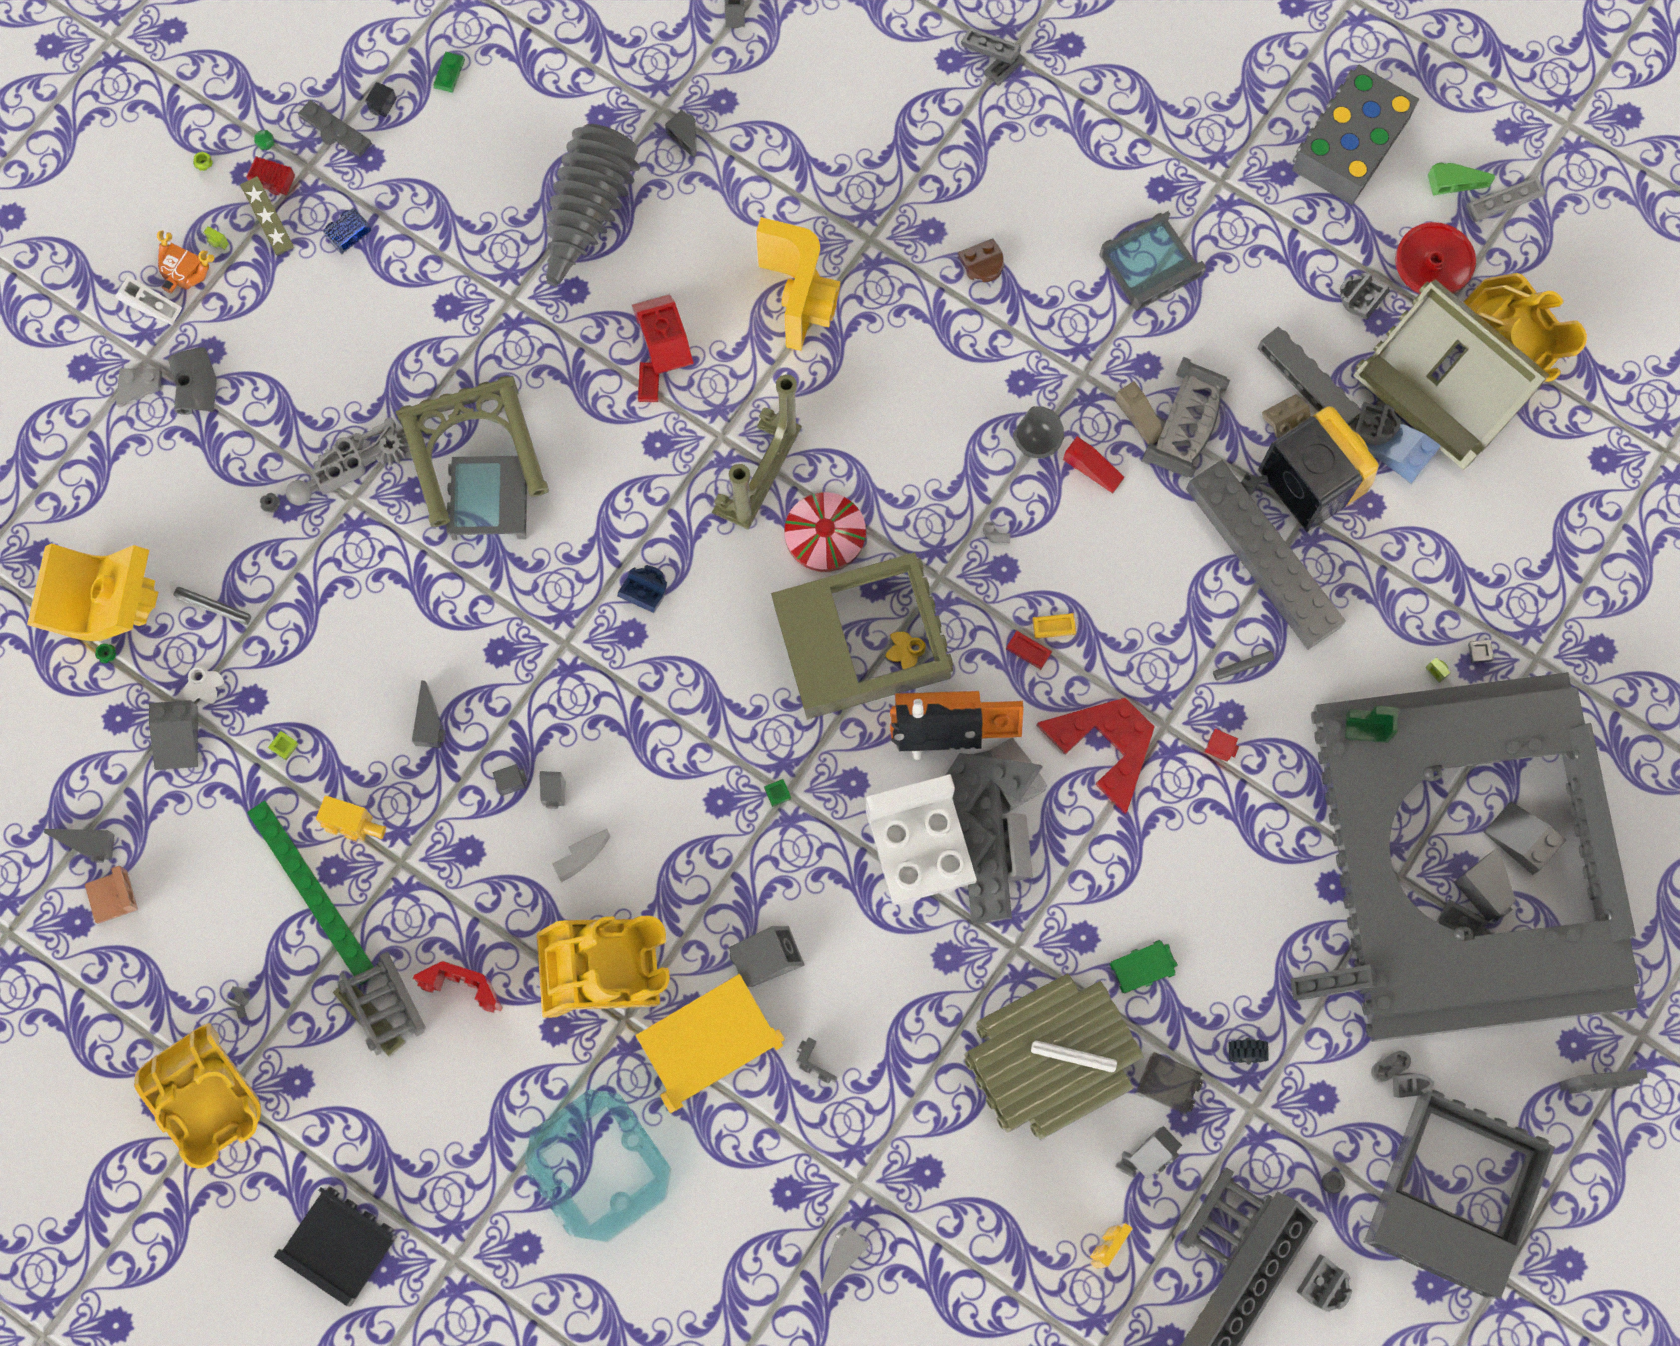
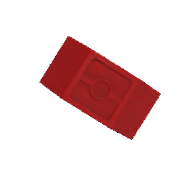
M668 294L632 304L637 323L640 324L649 350V358L655 375L692 365L693 359L687 335L671 295Z
M441 961L413 976V980L418 983L417 986L430 993H433L434 990L441 991L445 977L456 983H460V980H462L465 984H468L467 986L477 989L474 999L479 1003V1007L491 1013H494L495 1010H502V1005L494 988L484 974Z

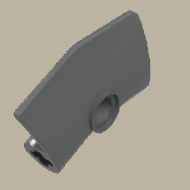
M195 348L171 355L168 361L174 376V383L176 384L174 412L182 415L192 414L193 410L214 412L217 379L206 348ZM189 381L187 385L182 386L184 382Z

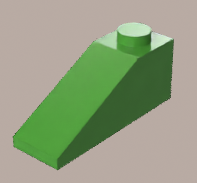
M1440 162L1432 166L1428 173L1432 194L1435 196L1488 188L1494 181L1495 175L1455 163L1444 164Z

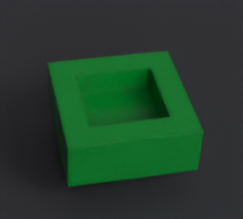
M784 779L764 786L772 807L791 800V795Z

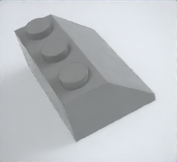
M1017 813L1002 814L1008 881L1014 882L1032 878L1027 817L1024 814Z

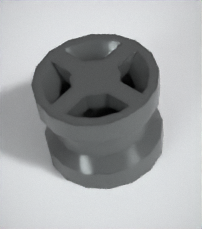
M1123 1151L1122 1159L1115 1167L1135 1178L1137 1168L1129 1160L1132 1154Z

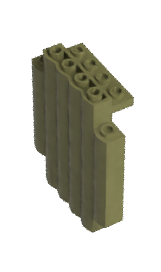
M1068 973L977 1021L976 1031L980 1038H984L986 1042L964 1054L966 1057L964 1058L965 1064L969 1070H973L976 1076L975 1082L980 1090H984L987 1096L986 1102L990 1109L995 1110L998 1116L996 1119L1001 1129H1005L1008 1133L1030 1121L1032 1133L1035 1137H1039L1040 1140L1133 1089L1132 1084L1123 1069L1144 1058L1139 1045L1134 1040L1101 980L1078 992L1073 979ZM1037 1040L1114 1059L1117 1061V1067L1114 1072H1109L1031 1052L1032 1043Z

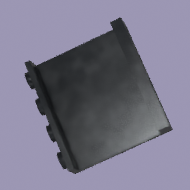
M330 1186L327 1189L320 1187L318 1191L321 1194L285 1247L278 1249L274 1258L345 1306H352L398 1236L393 1234L394 1229L383 1222L380 1225L375 1222L376 1217L366 1210L364 1213L357 1210L358 1205L348 1198L346 1201L338 1197L340 1192Z

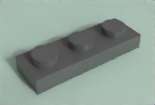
M971 27L961 40L962 47L1009 64H1013L1021 52V45Z

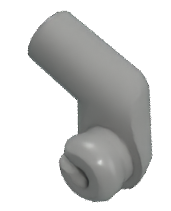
M989 521L984 524L983 533L992 543H1010V533H999L993 522Z

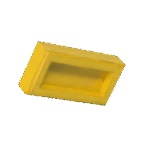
M1074 613L1032 618L1035 639L1076 635Z

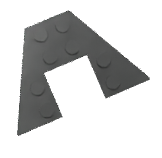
M959 753L947 771L946 775L951 774L955 787L952 799L974 871L996 839V836L969 813L990 780L1015 801L1020 802L1042 769V765Z

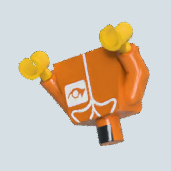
M158 231L157 239L161 242L158 251V269L166 280L162 285V289L172 294L177 286L188 290L191 286L204 281L209 269L208 263L214 261V255L209 254L207 256L208 251H200L199 256L173 243L169 245L168 241L172 240V234L167 232L166 238H164V231Z

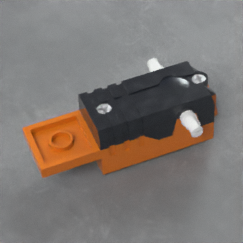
M979 691L895 693V706H892L890 709L891 741L897 745L899 752L912 751L913 759L920 760L923 751L950 750V748H954V750H960V748L981 749L982 739L1022 737L1023 701L980 702Z

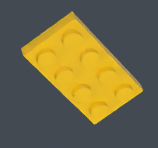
M1126 1223L1109 1227L1102 1237L1105 1240L1101 1246H1096L1090 1255L1093 1259L1090 1264L1097 1269L1108 1267L1133 1228Z

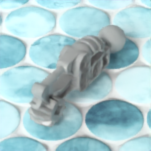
M386 418L384 423L362 435L355 433L349 437L339 438L335 445L331 446L332 449H326L323 455L320 454L318 460L313 463L315 469L311 473L314 479L308 482L301 480L292 481L286 488V498L294 505H305L310 501L312 493L317 490H321L322 494L325 495L360 478L365 473V467L375 460L383 464L388 462L390 466H392L394 461L400 464L399 459H406L405 453L409 452L408 442L406 438H402V433L395 430L396 424L392 418ZM382 433L374 444L362 449L364 440ZM386 438L388 439L391 447H393L392 449H389V445L386 441ZM344 448H349L348 451L342 452ZM353 464H358L357 467L350 468ZM340 473L337 477H332L333 474Z

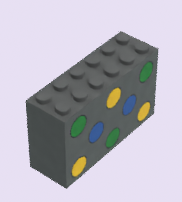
M1358 64L1355 70H1350L1345 78V83L1339 86L1335 98H1331L1326 106V111L1320 114L1316 121V126L1310 129L1306 136L1307 139L1300 144L1296 151L1297 154L1292 161L1295 163L1292 169L1293 172L1350 205L1354 204L1404 129L1419 101V98Z

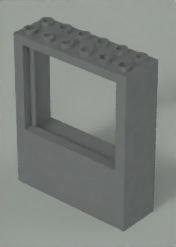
M1432 1090V1092L1418 1095L1363 1243L1485 1298L1501 1299L1555 1146L1550 1145L1549 1140L1543 1137L1536 1136L1534 1138L1528 1135V1131L1523 1128L1515 1127L1514 1129L1507 1126V1122L1500 1118L1491 1119L1482 1110L1466 1108V1104L1459 1100L1453 1099V1101L1444 1098L1445 1095L1439 1091ZM1431 1113L1526 1155L1498 1233L1402 1191Z

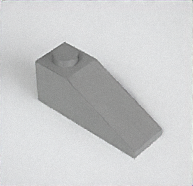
M851 1226L848 1229L843 1227L835 1235L838 1240L834 1243L819 1291L822 1295L869 1247L865 1240Z

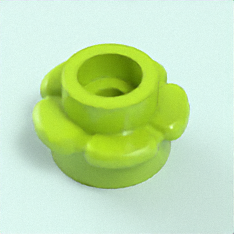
M205 152L195 154L193 161L195 168H198L200 171H206L212 166L213 161L209 154Z

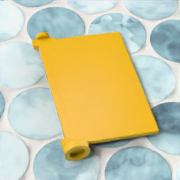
M737 974L635 1035L666 1088V1091L661 1093L660 1097L670 1114L683 1107L682 1102L771 1048L774 1047L775 1050L783 1047L782 1041L785 1040L779 1029L774 1030L773 1027L770 1028L740 974Z

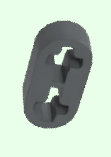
M1397 1051L1372 1067V1077L1378 1082L1390 1080L1393 1078V1075L1399 1074L1410 1067V1055L1405 1051ZM1397 1055L1399 1058L1404 1057V1066L1399 1064L1394 1067L1392 1064L1398 1060ZM1379 1066L1381 1069L1387 1066L1390 1068V1070L1385 1072L1386 1077L1378 1075Z

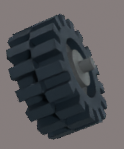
M1246 1038L1229 1041L1228 1043L1229 1061L1246 1062L1247 1065H1251V1062L1257 1063L1269 1060L1268 1042Z

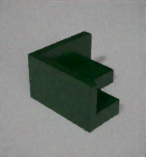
M1376 705L1372 711L1350 709L1346 714L1345 738L1388 743L1397 733L1398 707Z

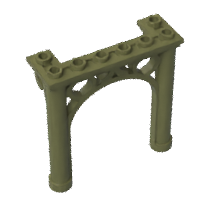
M788 374L780 376L776 381V391L779 396L778 413L775 414L772 409L763 408L759 415L761 419L757 428L774 435L754 476L750 481V470L747 466L743 464L733 465L729 470L733 499H729L724 494H718L714 500L716 505L712 511L713 514L749 530L802 428L801 425L796 423L795 393L797 391V381Z
M503 376L491 383L483 382L471 389L463 388L457 393L443 394L437 399L423 400L417 405H406L401 407L400 410L395 411L405 432L430 515L428 519L431 527L443 526L450 522L432 462L433 448L439 437L447 429L466 420L485 419L503 426L513 439L527 483L529 496L537 497L549 491L548 484L544 481L517 395L519 391L513 376ZM495 400L498 402V406L491 413L481 409L484 402ZM476 402L477 411L474 412L473 408H466L464 405ZM503 407L505 409L508 422L498 416L502 412ZM454 409V411L450 415H448L449 419L446 421L444 415L441 412ZM433 417L441 419V423L436 430L426 428L424 426L425 421ZM422 432H424L427 435H431L427 444V448L424 442Z

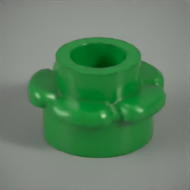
M101 644L96 648L95 656L101 663L106 664L115 659L116 649L111 644Z

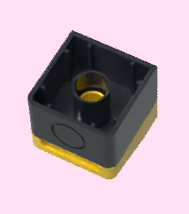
M1328 406L1272 442L1258 471L1262 476L1267 475L1268 484L1308 533L1345 508L1346 505L1348 506L1366 494L1375 481L1379 465L1369 452L1362 437L1349 427L1335 408Z

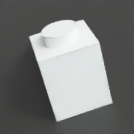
M129 276L123 281L115 295V298L132 308L173 325L182 309L179 305Z

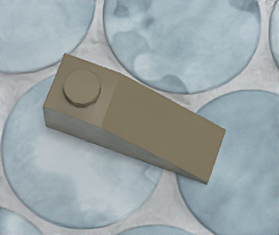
M1135 381L1117 392L1115 401L1146 443L1154 445L1159 441L1163 427L1147 397Z

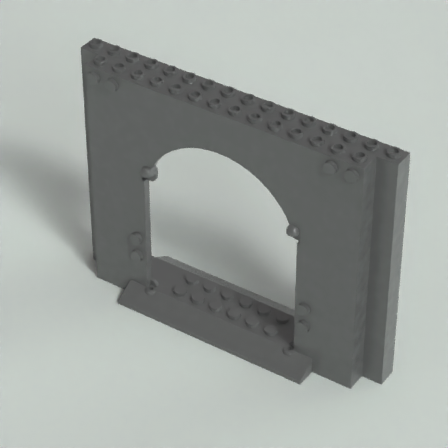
M1568 672L1315 705L1313 712H1311L1312 724H1316L1317 732H1314L1316 744L1320 745L1321 752H1318L1319 764H1323L1324 768L1321 776L1323 785H1327L1328 792L1325 793L1326 804L1330 805L1331 808L1329 822L1331 826L1334 825L1335 834H1332L1333 844L1338 847L1339 854L1336 855L1337 866L1341 867L1342 870L1340 885L1341 888H1345L1346 896H1343L1344 907L1349 910L1350 917H1347L1348 929L1352 930L1353 933L1351 948L1352 951H1356L1357 955L1354 964L1355 967L1371 964L1374 965L1377 987L1359 990L1360 994L1364 995L1365 1002L1362 1003V1010L1364 1016L1367 1015L1369 1024H1366V1033L1368 1037H1371L1372 1042L1629 1011L1638 1008L1634 985L1639 983L1630 940L1636 936L1592 724H1585L1578 687H1571ZM1376 705L1398 707L1397 733L1388 743L1345 738L1346 714L1350 709L1372 711ZM1562 754L1568 781L1566 783V791L1568 796L1571 795L1572 800L1570 811L1576 820L1574 830L1576 837L1580 839L1579 854L1581 858H1584L1583 874L1585 879H1588L1589 887L1587 888L1589 900L1593 902L1596 921L1473 937V932L1468 927H1458L1453 930L1435 922L1422 913L1401 888L1394 873L1390 856L1391 827L1396 812L1408 793L1424 780H1439L1442 776V769Z

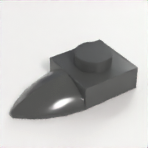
M1404 1073L1393 1075V1095L1397 1098L1421 1095L1434 1085V1081L1431 1078L1422 1074Z

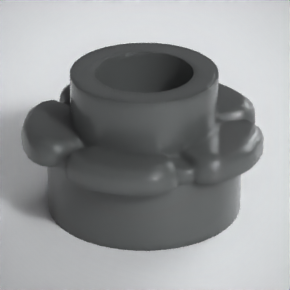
M268 493L266 496L261 497L260 507L265 512H275L279 508L280 499L274 493Z

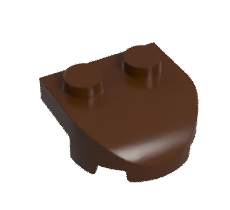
M994 238L957 252L958 258L965 267L968 278L974 280V278L981 279L983 283L996 280L1001 276V271L1004 268L1003 252Z

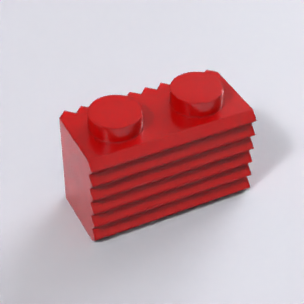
M255 156L246 176L248 180L258 176L263 188L277 196L280 194L287 195L295 178V174L290 166H284L283 164Z

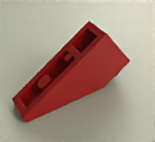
M1076 436L1065 451L1063 460L1112 494L1124 479V476L1093 446Z

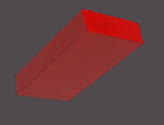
M640 362L638 402H658L660 374L655 375L652 364L648 362Z
M1019 631L1015 632L1006 647V650L1042 670L1052 654L1051 650Z

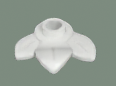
M201 666L194 667L188 674L189 682L184 687V697L186 700H192L193 702L200 698L205 703L213 704L217 698L216 687L222 686L224 680L216 671H207ZM197 675H203L201 680H196Z

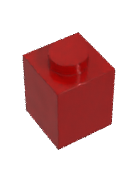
M1214 729L1204 752L1228 762L1231 756L1235 758L1239 749V746L1236 745L1238 738Z

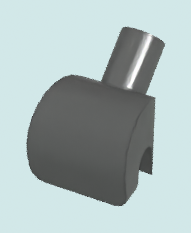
M1246 472L1240 483L1251 495L1255 492L1258 485L1268 483L1267 475L1257 477Z
M232 986L230 991L235 994V998H226V1003L235 1007L238 1019L247 1016L244 1006L248 1004L250 994L244 988Z

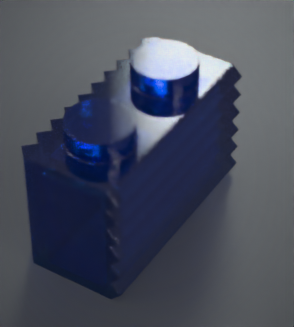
M353 207L351 210H345L337 221L327 224L323 233L337 251L343 254L355 245L356 242H359L362 237L368 235L371 232V228L365 218Z

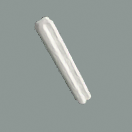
M1037 1040L1032 1043L1031 1052L1109 1072H1114L1117 1067V1061L1114 1059Z

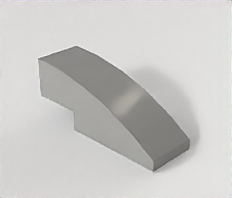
M608 829L568 846L571 855L552 863L561 882L580 872L596 858L611 837Z

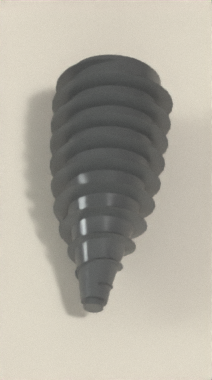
M586 124L583 127L575 128L572 131L573 140L569 141L566 145L568 153L562 156L564 167L559 168L557 171L560 181L553 184L556 195L550 198V204L554 210L547 213L549 221L553 224L546 229L547 234L552 239V242H549L547 245L550 250V257L546 273V283L551 286L557 287L558 284H561L570 268L576 265L575 262L580 255H588L584 249L589 244L598 245V241L594 238L596 233L605 234L608 232L602 223L604 221H615V217L610 210L622 208V204L616 198L626 197L629 194L623 184H633L635 182L629 171L636 172L640 170L639 164L634 160L638 152L637 145L627 136L609 127L598 124Z

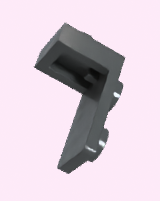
M808 1037L807 1041L802 1040L797 1049V1052L800 1053L796 1060L800 1064L798 1068L809 1074L812 1070L819 1074L818 1078L828 1084L830 1081L835 1083L837 1080L835 1075L807 1061L816 1045V1041Z

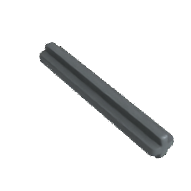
M177 587L174 591L176 598L236 622L248 625L251 620L249 613L185 588Z

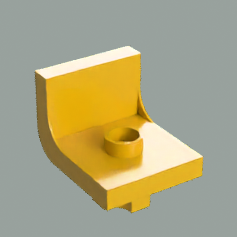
M760 217L756 230L758 265L760 268L788 274L795 279H787L781 305L786 307V347L802 351L809 323L829 327L831 321H833L840 291V281L820 277L816 269L820 254V242L814 232L804 227Z
M52 543L45 546L27 625L79 640L102 641L132 630L133 624L137 626L146 624L151 610L156 606L158 592L154 589L155 580L144 577L150 550L132 545L108 556H97L81 553Z

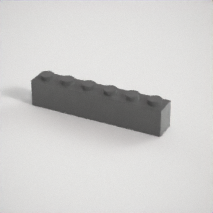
M1278 326L1260 341L1257 349L1318 412L1325 407L1331 406L1337 410L1348 425L1358 418L1361 413L1359 406L1346 396L1341 387H1337L1332 382L1331 377L1327 373H1323L1316 361L1309 358L1304 353L1303 348L1295 344L1285 330Z

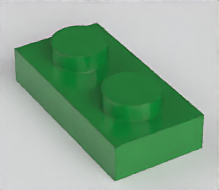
M445 52L433 83L434 88L453 93L465 61L464 56Z

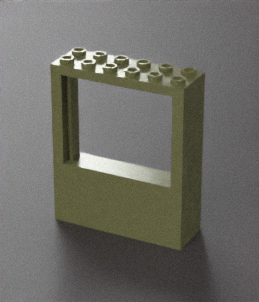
M915 552L771 593L807 720L892 696L895 693H902L951 679V672H953L954 666L951 654H946L948 652V645L945 635L940 634L942 633L939 615H934L936 614L933 596L929 597L930 586L927 577L923 578V563L921 558L917 559ZM908 572L934 661L858 682L832 593Z

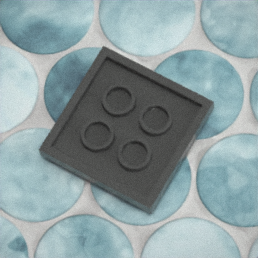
M1646 1069L1580 1075L1559 1083L1561 1091L1568 1090L1569 1094H1575L1589 1090L1591 1092L1603 1091L1611 1087L1612 1090L1623 1089L1641 1084L1640 1080L1648 1077Z

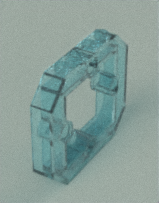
M590 1089L531 1131L525 1164L528 1167L525 1170L532 1181L534 1179L537 1180L540 1185L537 1188L544 1199L548 1197L553 1205L550 1208L556 1217H562L565 1222L562 1226L568 1235L571 1236L573 1234L577 1238L602 1242L611 1241L666 1200L672 1169L620 1094ZM607 1107L624 1131L621 1137L623 1147L630 1152L638 1151L656 1178L631 1196L625 1192L615 1193L610 1199L612 1210L590 1225L573 1200L571 1188L560 1181L543 1156V1153L563 1138L568 1142L579 1141L584 1134L582 1125ZM576 1125L577 1133L569 1137L566 1133L568 1126ZM634 1134L637 1135L639 1138L638 1144L629 1146L627 1143L628 1137ZM563 1187L566 1195L563 1199L557 1200L555 1198V1191L557 1188ZM621 1197H625L628 1201L627 1207L623 1210H619L616 1207V1202Z

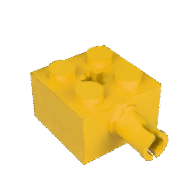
M324 796L316 820L326 832L337 835L339 832L345 835V838L357 842V839L365 840L366 834L383 839L386 833V826L372 823L373 816L364 807Z

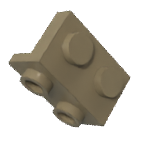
M1296 394L1262 412L1263 419L1274 428L1277 438H1280L1311 417L1309 405Z

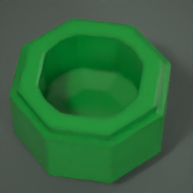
M259 130L254 135V142L259 149L269 150L274 145V137L268 130Z

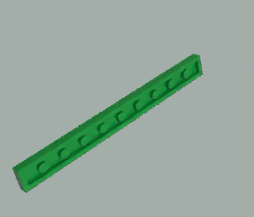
M264 800L249 810L247 814L353 976L374 968L375 966L268 803ZM368 979V980H366V981L360 983L359 985L362 986L363 984H365V983H366L367 981H369L370 979Z

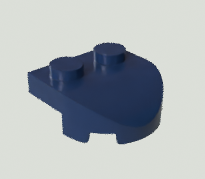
M649 565L636 569V567L632 568L628 572L627 579L619 589L617 597L655 613L665 597L667 587L663 572Z

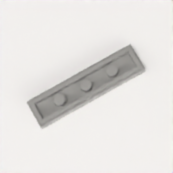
M1534 177L1469 202L1466 208L1475 223L1543 197L1546 192L1538 177Z

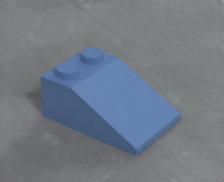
M1404 424L1400 425L1397 434L1387 443L1381 445L1366 443L1369 452L1410 483L1415 480L1441 446L1426 434Z

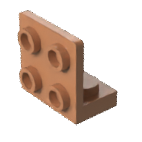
M121 866L111 868V875L85 884L94 921L97 924L138 910L128 872Z

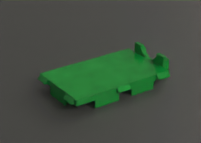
M1160 940L1153 942V945L1143 949L1130 951V954L1109 963L1111 969L1115 971L1114 973L1121 985L1119 986L1120 990L1124 994L1143 986L1153 985V982L1167 976L1168 978L1175 976L1176 971L1174 968L1178 966L1171 953L1169 944L1164 945Z

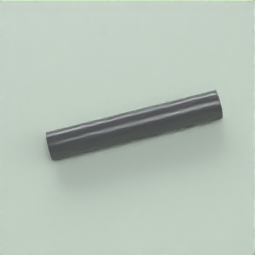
M1270 650L1213 671V676L1218 681L1273 661L1274 655Z

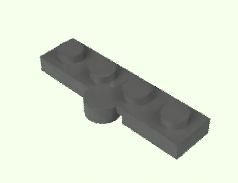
M309 100L298 113L301 119L321 132L320 135L325 144L331 145L337 141L338 144L359 158L372 145L370 139L312 100Z

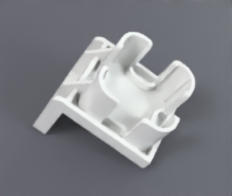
M951 774L878 793L866 798V814L892 905L915 902L922 897L941 892H951L977 881L952 799L955 787Z

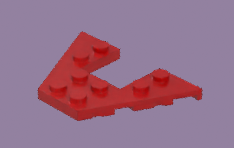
M1126 698L1038 722L1036 726L1065 755L1093 728H1096L1124 755L1095 785L1126 814L1155 726Z

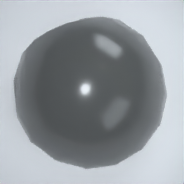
M1033 406L1015 429L1013 439L1023 454L1032 458H1046L1053 455L1061 447L1064 440V427L1060 417L1053 410L1046 407Z

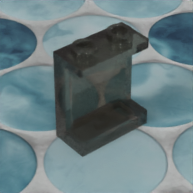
M1153 1052L1149 1057L1135 1094L1142 1098L1145 1096L1180 1112L1179 1114L1185 1115L1187 1111L1191 1112L1194 1107L1195 1100L1192 1098L1195 1091L1199 1092L1202 1087L1203 1080L1200 1079L1202 1073Z

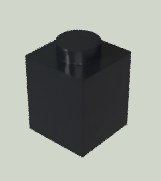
M376 82L365 101L368 110L372 114L387 117L397 98L394 89Z

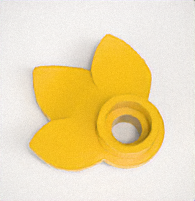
M894 632L890 634V638L895 645L888 650L885 657L892 662H901L902 669L915 666L918 657L925 653L926 645L922 639L912 638L907 632ZM917 645L919 650H912V646Z

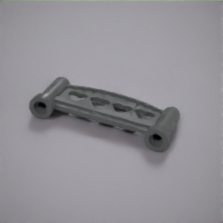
M1183 357L1176 372V376L1183 378L1163 431L1157 446L1148 444L1141 462L1148 465L1152 463L1184 477L1192 478L1196 470L1193 462L1202 452L1213 432L1220 407L1221 391L1227 390L1230 380L1224 375L1191 362V359ZM1208 389L1211 392V395L1207 397L1208 402L1202 403L1193 391ZM1202 407L1204 413L1201 414V420H1195L1186 408ZM1195 424L1197 426V430L1194 431L1195 436L1189 438L1180 426ZM1188 441L1191 445L1187 449L1188 454L1185 456L1181 455L1173 443Z

